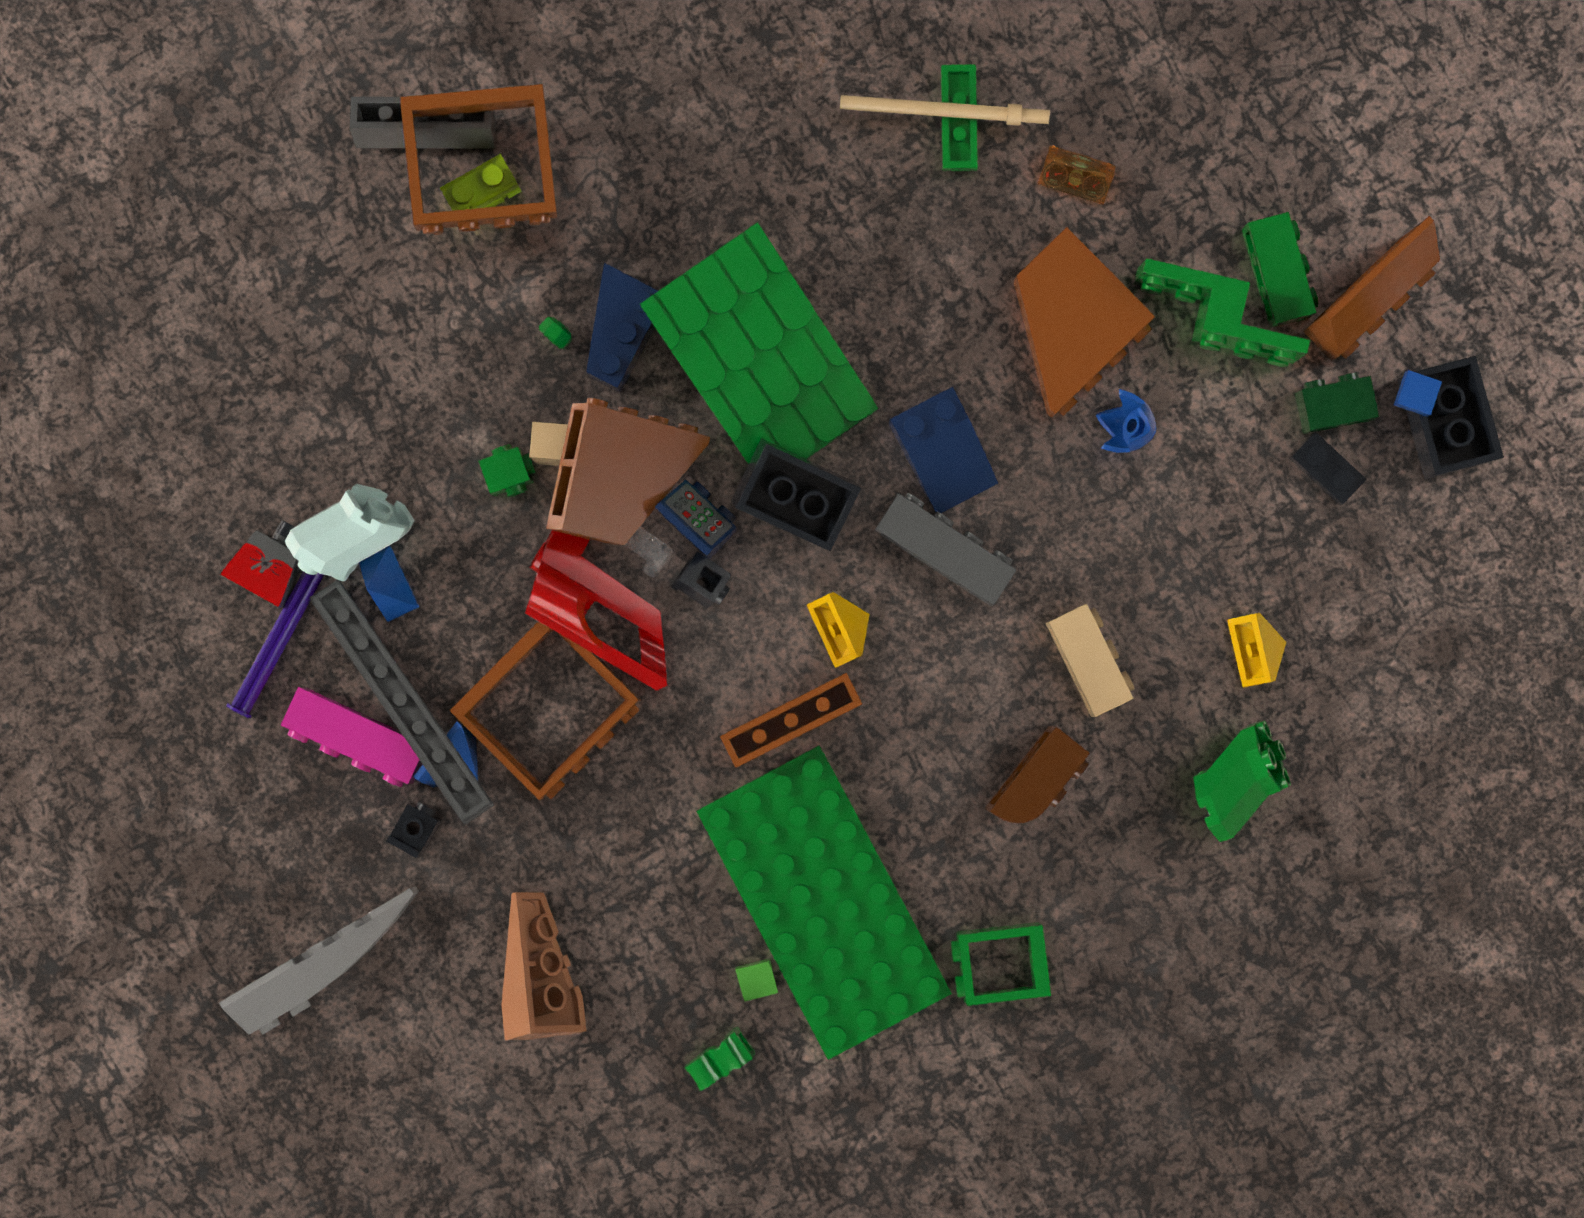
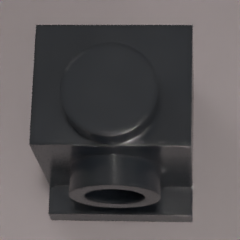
M697 551L688 559L671 587L676 591L679 589L707 609L713 603L719 605L730 590L726 583L732 575ZM697 580L704 581L706 589L696 583Z
M418 801L416 805L409 803L406 805L386 842L415 858L423 856L442 819L435 816L437 812L435 808L422 801ZM412 821L420 825V831L416 835L410 833L408 829Z

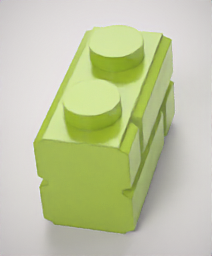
M501 153L440 187L452 211L495 207L504 202L506 197L510 199L522 192Z

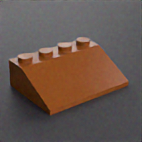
M1428 216L1402 236L1303 331L1331 361L1340 355L1344 359L1350 356L1361 345L1357 339L1365 331L1371 335L1386 321L1382 315L1388 309L1392 308L1394 311H1397L1410 299L1411 296L1407 293L1409 289L1415 284L1422 287L1436 274L1432 268L1440 261L1434 220Z

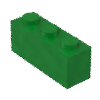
M1289 212L1248 222L1243 227L1242 232L1269 329L1309 319L1317 313L1316 307H1318L1319 302L1314 287H1309L1306 274H1309L1307 257L1304 253L1300 254L1297 241L1300 240V232L1297 222L1295 220L1291 221Z

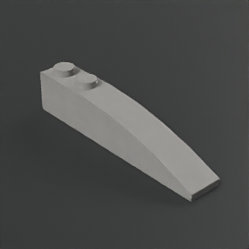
M416 885L367 913L364 917L342 928L336 934L320 941L306 950V952L290 959L219 1002L220 1006L248 1035L258 1029L262 1035L281 1024L278 1019L279 1016L289 1011L293 1017L310 1007L309 998L319 993L347 972L370 951L399 919L419 890Z

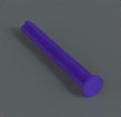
M304 571L302 572L232 703H227L226 707L242 716L252 718L253 715L250 714V711L311 601L309 598L314 595L324 577L323 574L317 572L316 575H310Z

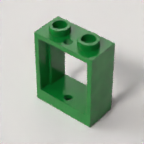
M1040 922L956 932L957 941H951L953 962H960L961 976H955L957 997H964V1002L967 1006L1051 996L1043 925ZM1027 936L1033 986L974 993L968 943Z

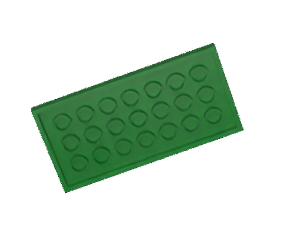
M820 745L696 811L828 1060L952 994Z

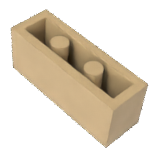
M1084 604L1045 623L1091 717H1097L1133 699L1130 691L1135 689L1126 671L1120 672L1115 662L1119 658L1118 652L1110 639L1105 641L1099 629L1104 625L1095 608L1089 609L1088 605Z

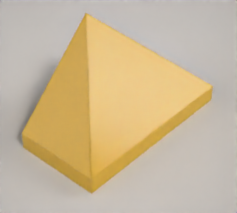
M831 592L807 604V608L835 668L863 655L869 613L835 592Z
M1260 612L1228 619L1227 622L1242 687L1276 681L1287 642Z

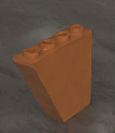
M1067 227L1014 280L1046 412L1051 418L1058 412L1064 416L1078 403L1074 396L1082 388L1089 392L1103 378L1099 372L1108 363L1113 368L1128 354L1123 348L1132 339L1138 344L1152 330L1149 323L1155 316Z
M587 398L586 403H572L546 529L606 544L625 545L653 512L655 506L668 494L708 446L710 437L699 434V428L696 426L678 423L677 427L668 425L669 419L648 415V419L638 417V410L618 406L616 411L607 408L608 402Z

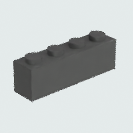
M351 97L349 128L356 148H405L400 97ZM495 110L414 118L417 148L495 149Z
M898 493L876 527L875 532L989 606H993L1016 572V569L1010 566L1013 560L998 550H995L993 554L981 547L984 542L974 534L966 531L962 535L952 528L954 522L943 514L936 512L934 516L922 509L925 503L912 494L907 493L903 497Z

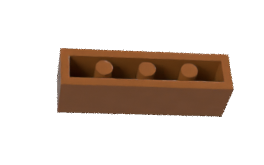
M845 673L721 735L720 738L735 768L862 705V702L848 674Z

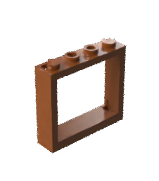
M543 84L400 97L413 225L416 231L423 230V234L434 233V235L444 233V228L458 227L459 232H471L479 230V225L494 224V228L503 229L514 227L515 221L529 220L530 225H540V223L550 222V218H557ZM526 107L535 108L544 202L424 213L414 118Z
M539 621L449 711L538 800H541L546 795L552 799L566 785L562 779L571 770L577 774L590 761L586 755L595 746L601 750L615 736L611 730L620 721L627 724L640 711L636 705L641 699L595 654L559 634L625 701L541 783L472 714L554 631Z

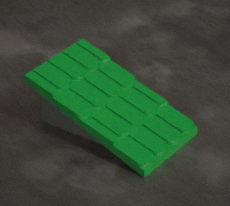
M758 222L640 303L641 308L747 464H749L761 438L805 459H809L879 409Z

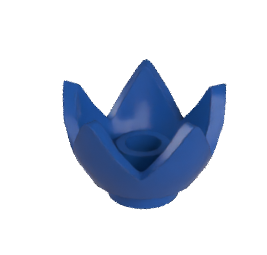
M1119 389L1122 406L1096 414L1100 424L1112 436L1109 441L1103 444L1101 449L1116 453L1132 452L1144 447L1153 439L1156 433L1155 417L1151 408L1144 400L1133 393Z

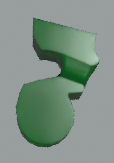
M737 1026L725 1036L720 1046L707 1048L684 1068L696 1082L699 1090L702 1091L721 1077H727L733 1069H739L752 1060L755 1051Z

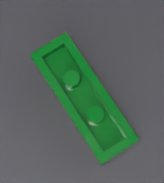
M976 64L941 65V102L977 105ZM941 117L942 171H977V119Z

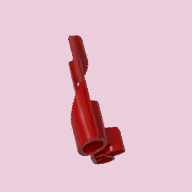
M551 530L547 540L540 547L529 567L537 572L525 614L656 691L667 686L661 611L581 556L590 539ZM595 601L638 626L641 663L594 635L588 626L585 615Z

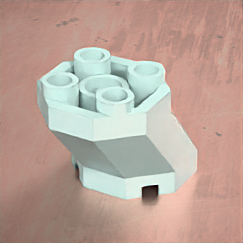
M355 484L351 490L345 491L339 502L291 529L285 543L293 557L299 560L298 567L305 573L316 575L318 572L319 574L332 576L340 581H346L359 562L401 539L410 531L415 520L406 506L396 500L394 505L387 502V493L380 489Z

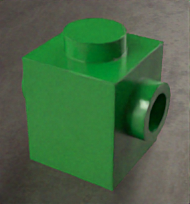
M511 444L500 446L491 451L493 456L478 461L488 490L494 497L504 493L507 494V497L519 495L527 491L526 485L534 483L531 474L536 472L534 463L529 457L530 454H523L519 447L512 448Z

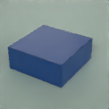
M1407 370L1404 373L1394 405L1428 417L1432 413L1442 381Z

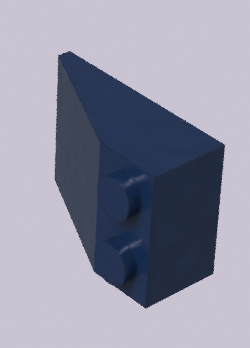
M953 387L890 419L889 426L935 514L936 512L943 513L998 484L972 423Z

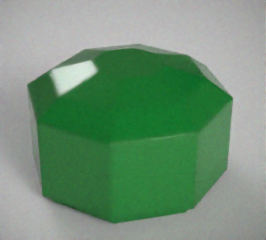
M547 317L539 325V331L560 350H564L573 340L569 329L554 317Z

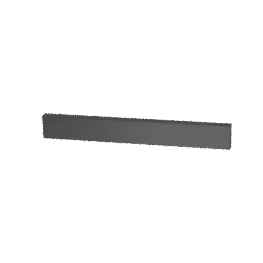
M336 580L311 596L309 599L464 826L493 807L494 804L341 581Z

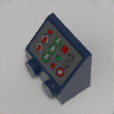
M685 479L663 498L655 508L702 554L711 559L738 530L733 524L737 518L724 505L717 509L708 500L712 494L697 480L692 485Z

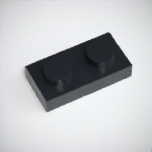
M1317 432L1312 433L1289 458L1340 506L1367 480Z

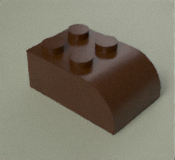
M1048 726L989 801L985 809L996 817L1010 823H1025L1036 819L1049 805L1055 808L1067 793V790L1063 787L1070 778L1077 780L1086 770L1089 762L1085 759L1090 753L1056 726Z

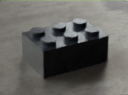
M1476 356L1415 371L1416 373L1442 381L1430 416L1426 417L1406 410L1424 479L1504 458ZM1403 376L1397 379L1398 384H1399V388H1400V385H1401Z
M761 438L731 502L735 508L831 552L861 487L844 476Z

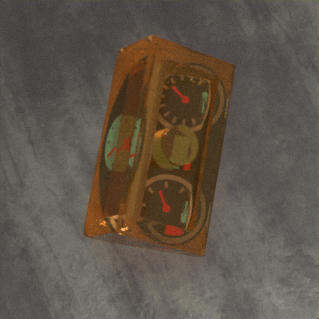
M1049 146L1038 185L1104 205L1116 166L1062 148Z

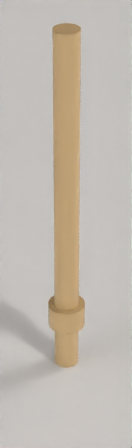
M841 95L840 109L996 120L1006 121V125L1020 126L1021 122L1049 124L1050 110L1022 108V104H1008L1007 107L847 95Z

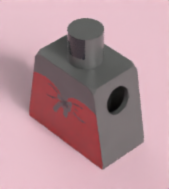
M281 520L272 537L256 530L220 575L275 606L283 608L295 587L301 570L298 567L299 560L293 557L285 543L290 530L295 526Z

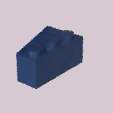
M606 263L603 266L586 372L590 378L621 393L655 329L641 308L640 303L654 295L658 290Z

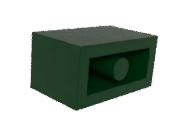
M1359 372L1338 376L1339 382L1325 384L1324 379L1304 383V389L1295 393L1303 434L1369 422L1378 418L1379 413L1371 376L1360 378Z

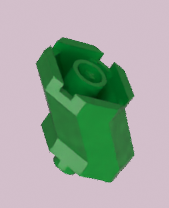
M1265 720L1250 724L1242 729L1209 769L1200 771L1193 777L1196 800L1200 809L1206 807L1210 816L1204 818L1208 829L1219 842L1233 838L1269 795L1291 786L1290 777L1282 763V760L1286 759L1285 749L1279 739L1273 741L1270 728Z

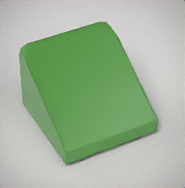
M770 958L736 967L735 970L744 1002L778 993Z

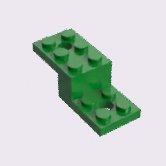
M1148 258L1144 260L1136 271L1133 284L1141 286V291L1153 295H1161L1162 291L1175 294V299L1188 303H1195L1196 299L1200 300L1191 340L1200 342L1199 347L1203 349L1220 351L1221 347L1234 350L1233 355L1245 359H1254V356L1257 355L1268 358L1267 363L1280 367H1288L1289 363H1295L1308 352L1310 344L1308 339L1241 324L1250 282Z

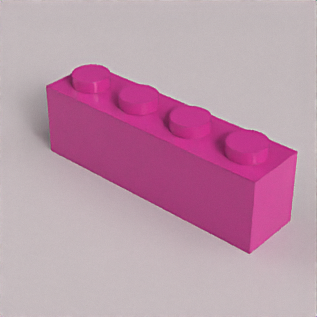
M306 687L297 688L281 722V726L289 729L288 736L303 743H307L308 739L320 743V751L336 758L339 757L340 753L353 759L351 762L352 766L369 773L372 768L384 773L383 780L398 787H402L403 783L413 784L415 781L413 776L422 766L421 761L399 730Z

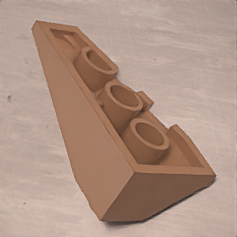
M515 892L511 895L501 1004L505 1041L533 1040L587 1032L583 996L579 985L574 986L567 968L571 966L567 954L562 955L556 939L559 931L545 894L542 892Z

